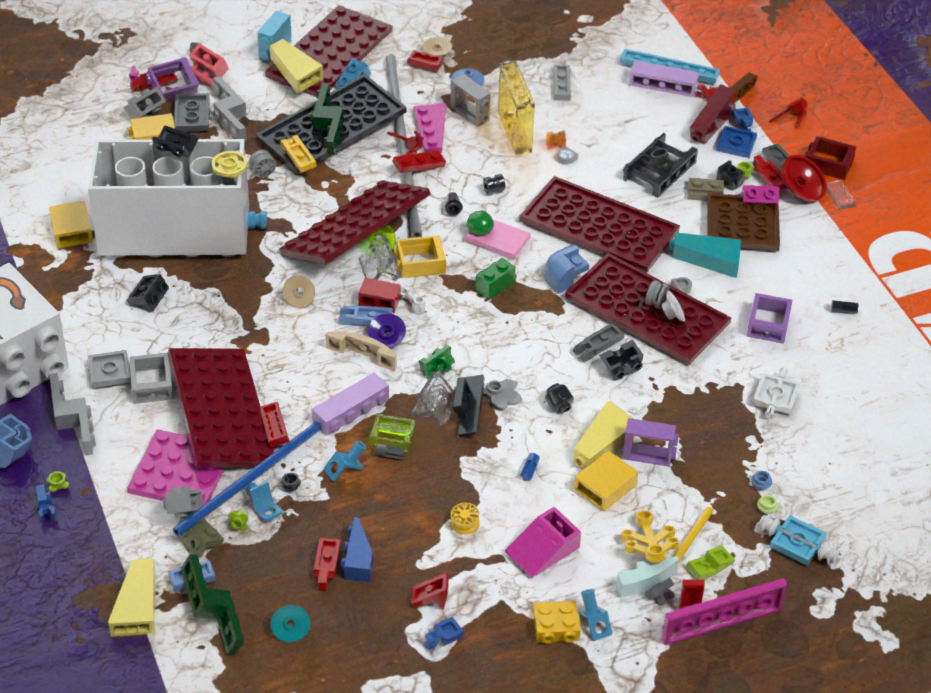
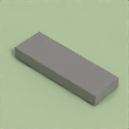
M553 65L554 100L571 101L570 65Z

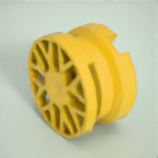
M460 503L454 506L451 510V526L453 530L463 535L476 532L480 526V512L478 508L471 503Z

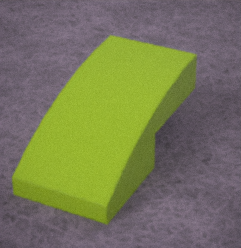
M719 546L707 550L704 557L688 561L686 568L695 579L705 580L729 567L735 562V559L724 546Z

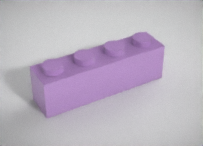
M634 60L630 72L629 85L694 97L700 72Z
M373 372L312 408V422H317L321 426V431L326 435L338 431L344 425L353 422L359 416L386 402L389 399V385Z

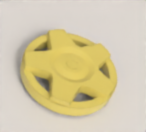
M236 151L221 152L213 158L212 169L217 176L236 178L247 169V159L243 154Z

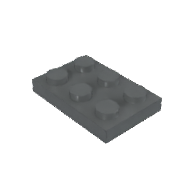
M209 93L175 94V129L184 132L209 131Z

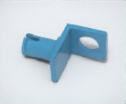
M356 440L348 453L336 451L324 467L329 478L332 481H336L346 467L362 470L364 467L358 458L366 449V445ZM336 462L338 468L337 471L333 474L331 471L332 464Z
M268 482L258 486L255 483L247 485L245 490L251 496L255 513L263 520L268 522L283 514V510L273 502ZM268 510H275L273 514H265Z
M586 589L581 591L585 609L578 613L579 616L588 621L592 640L595 641L612 635L608 612L597 605L594 589ZM599 621L605 623V630L602 633L595 631V625Z

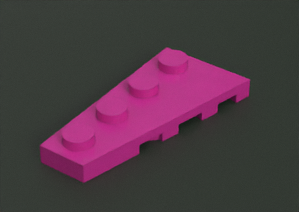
M446 103L413 106L419 134L424 137V152L439 150L442 153Z

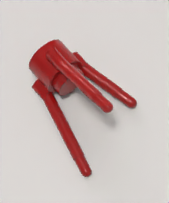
M802 97L797 98L787 105L788 108L769 119V122L776 120L791 110L794 114H800L795 125L798 128L804 115L807 113L805 110L808 106L807 101Z
M390 131L387 132L388 135L406 141L407 147L411 151L406 152L404 155L415 154L423 147L424 137L420 136L417 131H414L415 136L409 138Z

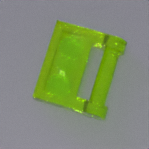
M377 414L369 437V445L375 446L379 443L405 448V452H408L416 427V420ZM378 434H380V435H385V436L396 437V438H402V439H404V440H403V441H400V440H395V439H389V438L378 437Z

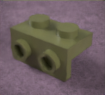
M189 516L181 517L179 523H181ZM205 518L178 537L194 554L198 555V558L203 556L206 548L222 546L224 538Z

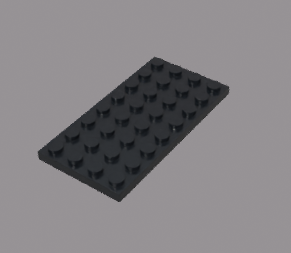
M366 74L330 93L328 106L343 107L344 123L336 152L407 112V107ZM314 102L256 134V139L297 175L301 172L286 151L282 149L281 140L291 139V136L297 135L315 159L316 164L331 156L328 155L327 147H324V139L328 137L327 131L314 130L313 123L310 121L311 112H314Z

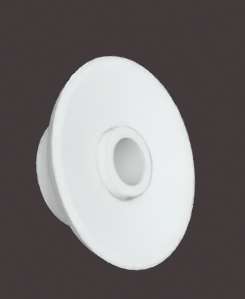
M668 291L666 294L667 301L662 303L666 316L670 320L677 317L680 321H685V316L679 302Z

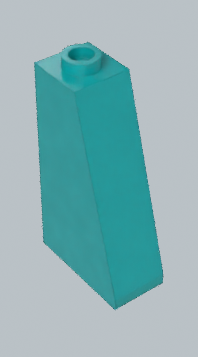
M678 232L675 234V239H671L670 250H673V258L737 278L741 240Z

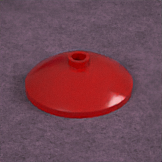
M791 155L783 162L781 171L784 183L796 197L805 201L815 202L826 194L827 183L825 176L812 160L802 155Z

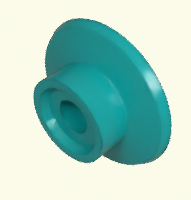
M295 605L280 608L275 612L271 620L273 634L284 642H294L302 639L310 628V618L307 612ZM288 620L294 621L292 624L286 623Z

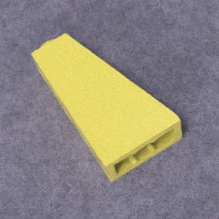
M281 39L270 46L271 60L297 93L323 79V65L285 40Z
M611 401L606 402L575 447L574 462L576 465L585 469L605 452L610 451L614 453L624 445L628 418H634Z
M154 558L131 561L109 618L111 637L155 634L156 571Z

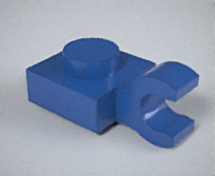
M749 108L732 109L731 115L737 125L741 124L743 130L751 131L750 126H753L754 117Z
M44 484L36 485L40 520L44 521L45 514H51L52 519H55V509L48 505L52 504L50 491H45Z
M450 617L434 625V631L424 636L427 640L424 642V645L428 650L435 648L441 641L444 645H447L464 637V631L456 620Z

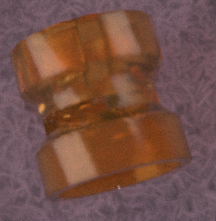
M559 131L555 134L547 132V148L554 149L555 146L559 148L565 147V131Z

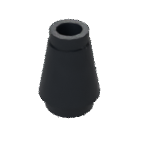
M450 192L447 195L445 210L449 215L456 216L462 211L463 205L457 193Z

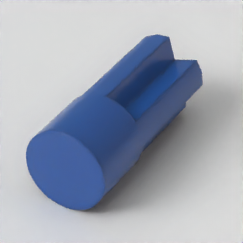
M530 453L520 474L524 481L527 479L531 480L540 460L539 455L536 453Z

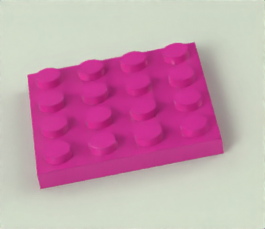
M157 429L127 487V491L129 494L163 501L165 493L172 492L171 488L190 486L191 490H202L203 505L211 500L225 467L196 468L188 436Z

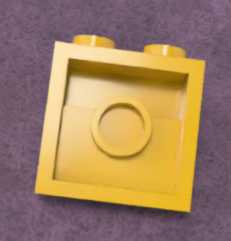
M576 601L533 603L537 643H570L580 641L581 627Z

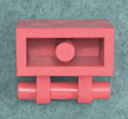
M200 43L189 54L193 63L191 68L195 76L203 84L211 86L214 80L210 76L214 78L220 76L222 78L229 69L222 56Z

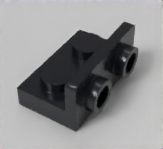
M161 274L143 276L128 297L127 302L130 306L145 304L148 311L153 312L168 291L169 286Z

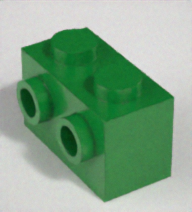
M503 257L493 262L489 267L476 275V292L490 300L515 283L516 267Z

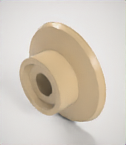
M434 37L423 43V49L428 54L444 58L451 51L452 44L445 38Z
M294 275L284 283L283 296L289 305L295 308H304L314 300L315 287L306 276ZM298 288L302 289V294L298 292Z

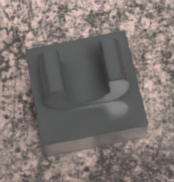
M667 578L645 593L649 599L657 597V602L660 605H664L667 603L664 599V594L669 600L675 597L674 592L669 589L675 584L671 578Z

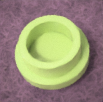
M767 494L758 500L757 507L765 514H772L777 511L778 502L774 496Z

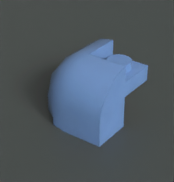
M569 245L548 257L545 264V280L560 294L571 288L574 284V276L589 270L590 264L579 254L577 246Z
M11 414L0 419V468H5L22 458L28 451L32 440L30 428Z

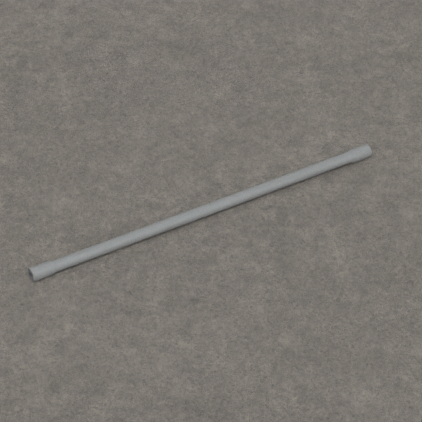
M388 54L386 56V65L389 73L392 96L401 102L395 55ZM401 115L395 119L397 134L407 137L404 117ZM398 139L400 155H404L406 152H409L407 143L404 140ZM412 172L403 173L405 184L414 186ZM416 204L409 209L412 238L422 237L421 223L419 222Z

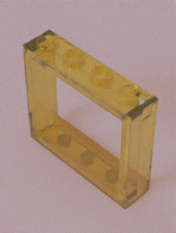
M517 61L500 63L498 114L515 155L532 153L534 100Z

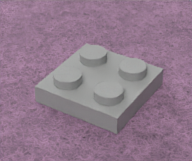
M127 350L88 355L92 388L131 383Z

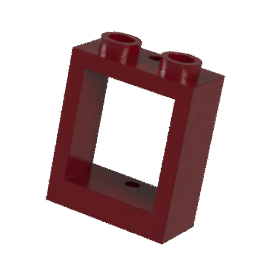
M816 136L814 142H810L805 157L812 160L824 175L845 180L854 161L857 147ZM817 151L835 157L843 158L844 160L841 163L823 157L815 156V153Z

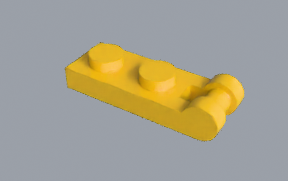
M297 135L291 136V139L280 141L282 149L286 151L300 172L317 167L315 159Z

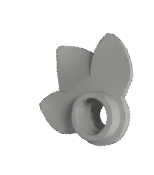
M504 379L501 382L492 380L485 387L486 395L491 397L492 404L497 408L506 409L508 404L514 405L522 401L521 395L514 390L518 385L517 381Z

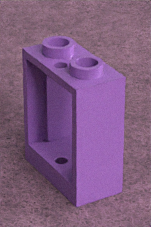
M186 57L148 67L147 83L151 84L153 89L158 87L166 102L175 100V94L198 93L199 82ZM180 71L186 85L163 92L156 78Z
M755 293L747 337L784 344L793 300ZM757 309L785 314L783 324L755 319Z
M628 418L622 459L670 467L671 459L676 458L677 447H673L677 446L679 434H675L676 425ZM634 436L669 441L668 448L633 443Z

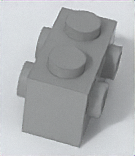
M158 87L151 91L147 88L140 93L141 97L137 98L134 96L127 100L128 104L123 108L130 119L148 117V112L155 113L161 109L159 105L166 102Z
M190 486L171 488L172 492L165 493V498L163 499V506L167 510V514H174L175 517L190 516L193 514V511L203 506L202 490H191Z

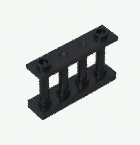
M663 132L629 164L627 163L624 166L623 181L627 182L632 176H635L651 184L653 187L652 195L659 198L696 163L698 149L692 146L688 151L683 152L665 143L666 133ZM661 148L667 149L669 153L679 157L675 161L668 158L671 161L672 167L670 170L661 173L656 172L654 164L649 162L652 159L651 153ZM644 167L661 176L653 178L639 170Z

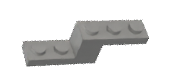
M220 76L215 77L213 90L222 99L213 103V116L231 133L233 138L244 139L245 142L247 141L246 127L238 119L246 116V102Z
M58 373L50 374L57 430L81 427L85 456L93 455L92 446H96L94 434H90L91 431H94L92 419L88 420V417H92L90 405H86L85 397L65 400V395H61V392H64L63 380L59 381Z

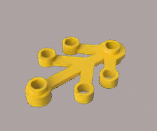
M643 510L636 514V523L643 529L645 536L637 534L631 529L621 531V539L625 542V552L629 554L636 552L644 554L645 558L651 563L657 564L664 561L668 550L679 548V539L674 537V526L666 525L663 527V530L654 536L651 528L653 514L650 511ZM667 538L666 542L663 545H657L662 540ZM637 542L647 545L648 548L637 544Z

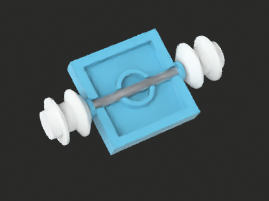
M770 513L767 516L763 515L758 525L761 527L760 532L767 530L769 531V536L777 533L770 543V548L805 565L809 564L815 553H818L819 561L823 558L827 559L828 565L831 562L834 563L838 558V546L836 545L831 548L828 541L823 543L827 535L826 532L790 515L782 526L778 517L774 520L771 519Z

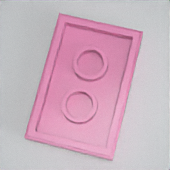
M494 219V228L489 234L477 236L473 233H468L466 235L467 242L512 259L517 256L530 239L529 232Z

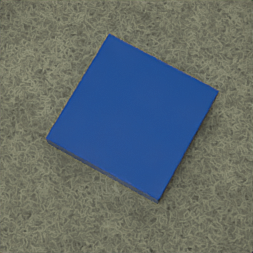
M724 126L716 146V151L750 158L758 133Z

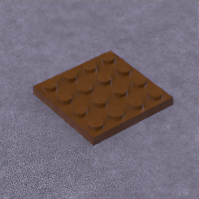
M707 193V236L741 240V248L779 251V204L744 203L743 195Z

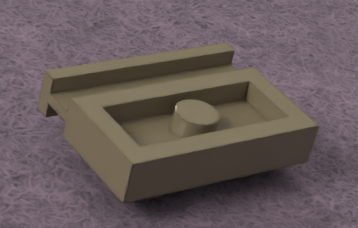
M689 178L688 200L707 201V193L724 194V180Z

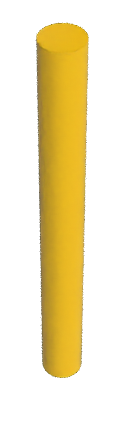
M706 507L673 555V557L678 556V563L712 515L713 509L711 507Z

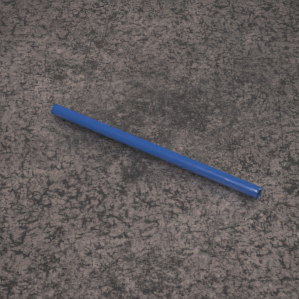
M314 422L290 440V442L286 443L175 526L173 533L180 537L321 430V426Z

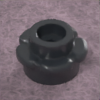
M286 473L281 480V487L287 491H295L301 485V480L295 473Z

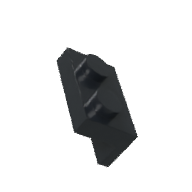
M164 125L159 137L153 136L152 138L158 150L162 152L169 151L180 158L182 156L189 158L199 140L196 135Z

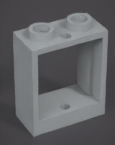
M465 74L452 79L450 107L477 127L489 121L491 93ZM468 95L476 100V106L467 100Z
M158 353L130 356L134 404L173 400L168 354ZM165 369L166 381L137 384V371Z

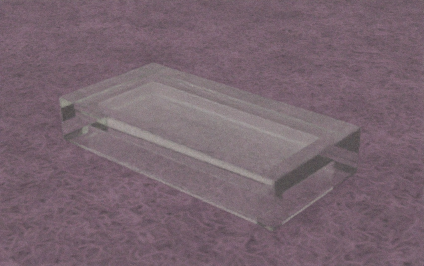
M842 180L827 183L826 191L839 210L856 206L855 199Z

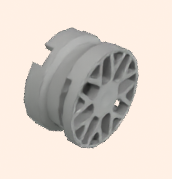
M266 150L256 151L249 158V166L259 178L270 176L276 169L275 160Z
M657 280L652 281L645 303L650 306L655 305V308L661 309L662 303L667 299L666 294L669 291V285L665 283L660 284Z

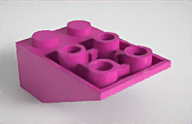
M554 506L539 515L505 549V553L533 578L579 549L581 531Z

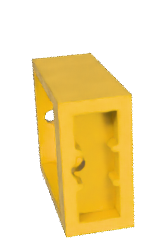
M440 235L396 240V247L393 248L394 258H398L396 260L397 270L401 271L402 278L446 273V257ZM433 252L435 259L413 262H405L404 255Z

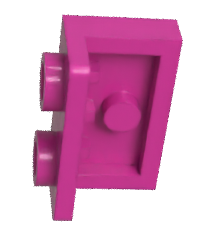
M744 185L741 195H743L744 203L779 204V187Z

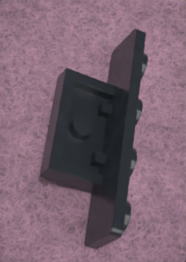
M483 374L457 378V384L454 387L455 398L452 401L453 412L457 413L460 420L458 428L459 437L478 434L485 382Z

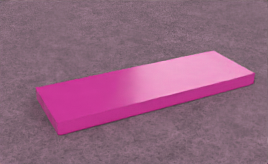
M782 578L665 613L661 640L664 645H669L781 611L787 583Z

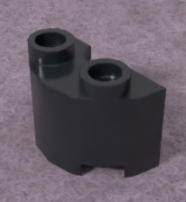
M634 340L622 344L620 349L615 352L609 350L599 355L606 368L616 379H622L624 376L629 375L633 371H639L643 367L644 354Z

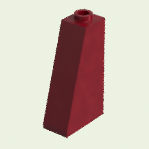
M722 84L718 86L690 126V138L696 142L706 144L732 116V109H736L734 89Z

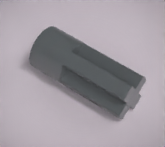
M377 443L375 455L403 460L405 448Z

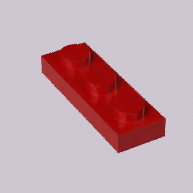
M436 150L394 156L392 163L399 173L445 167L446 160L440 151Z

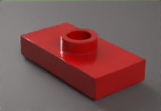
M413 50L407 59V64L437 72L444 63L443 57Z
M682 579L679 609L702 603L705 588L704 579Z

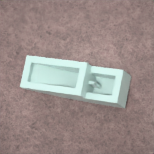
M678 556L668 557L657 564L651 563L648 560L636 562L635 569L619 571L616 586L620 598L646 592L661 581L672 577L677 572Z

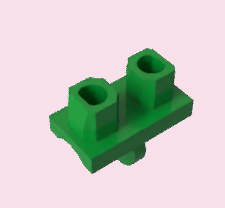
M449 345L442 349L436 348L432 356L419 360L420 369L425 371L426 378L430 380L442 371L445 373L449 372L452 369L451 365L455 363L451 354V346Z

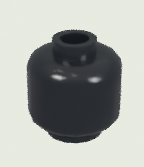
M556 383L546 390L545 400L552 411L565 413L572 408L571 404L574 401V396L566 385Z

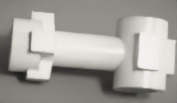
M403 285L401 287V297L412 303V310L415 314H423L426 307L424 297L415 296L412 287Z

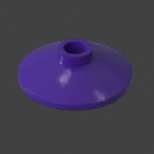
M390 313L375 317L368 327V336L383 343L388 348L400 344L406 334L404 321L399 316Z

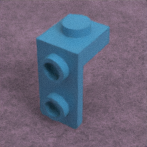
M352 58L336 82L335 87L340 88L363 74L370 77L372 72L368 69V65L365 62H359Z

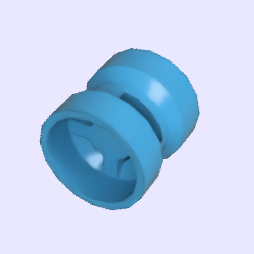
M248 211V229H255L256 227L267 229V211H261L257 214L254 211Z

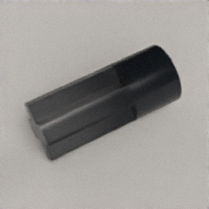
M832 300L831 311L858 313V303Z

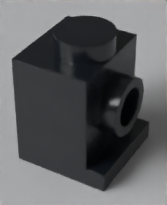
M729 160L718 167L716 179L724 180V186L732 191L744 183L745 173L732 165V161Z

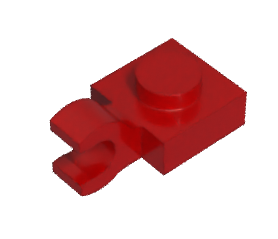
M698 84L697 90L700 91L696 92V97L706 98V102H708L717 87L707 89L705 85Z

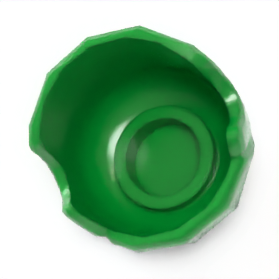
M483 210L475 211L469 215L466 227H468L469 233L485 236L494 228V221L488 212Z

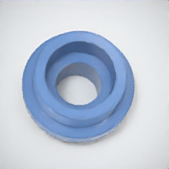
M761 470L752 476L751 482L755 488L765 490L772 485V478L768 472Z

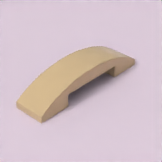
M333 331L325 334L326 348L342 354L346 349L377 359L378 366L396 371L397 355L383 343L368 336L351 332Z

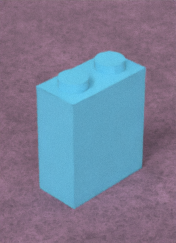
M275 11L258 30L259 59L273 63L270 56V46L281 39L289 44L292 42L291 15Z

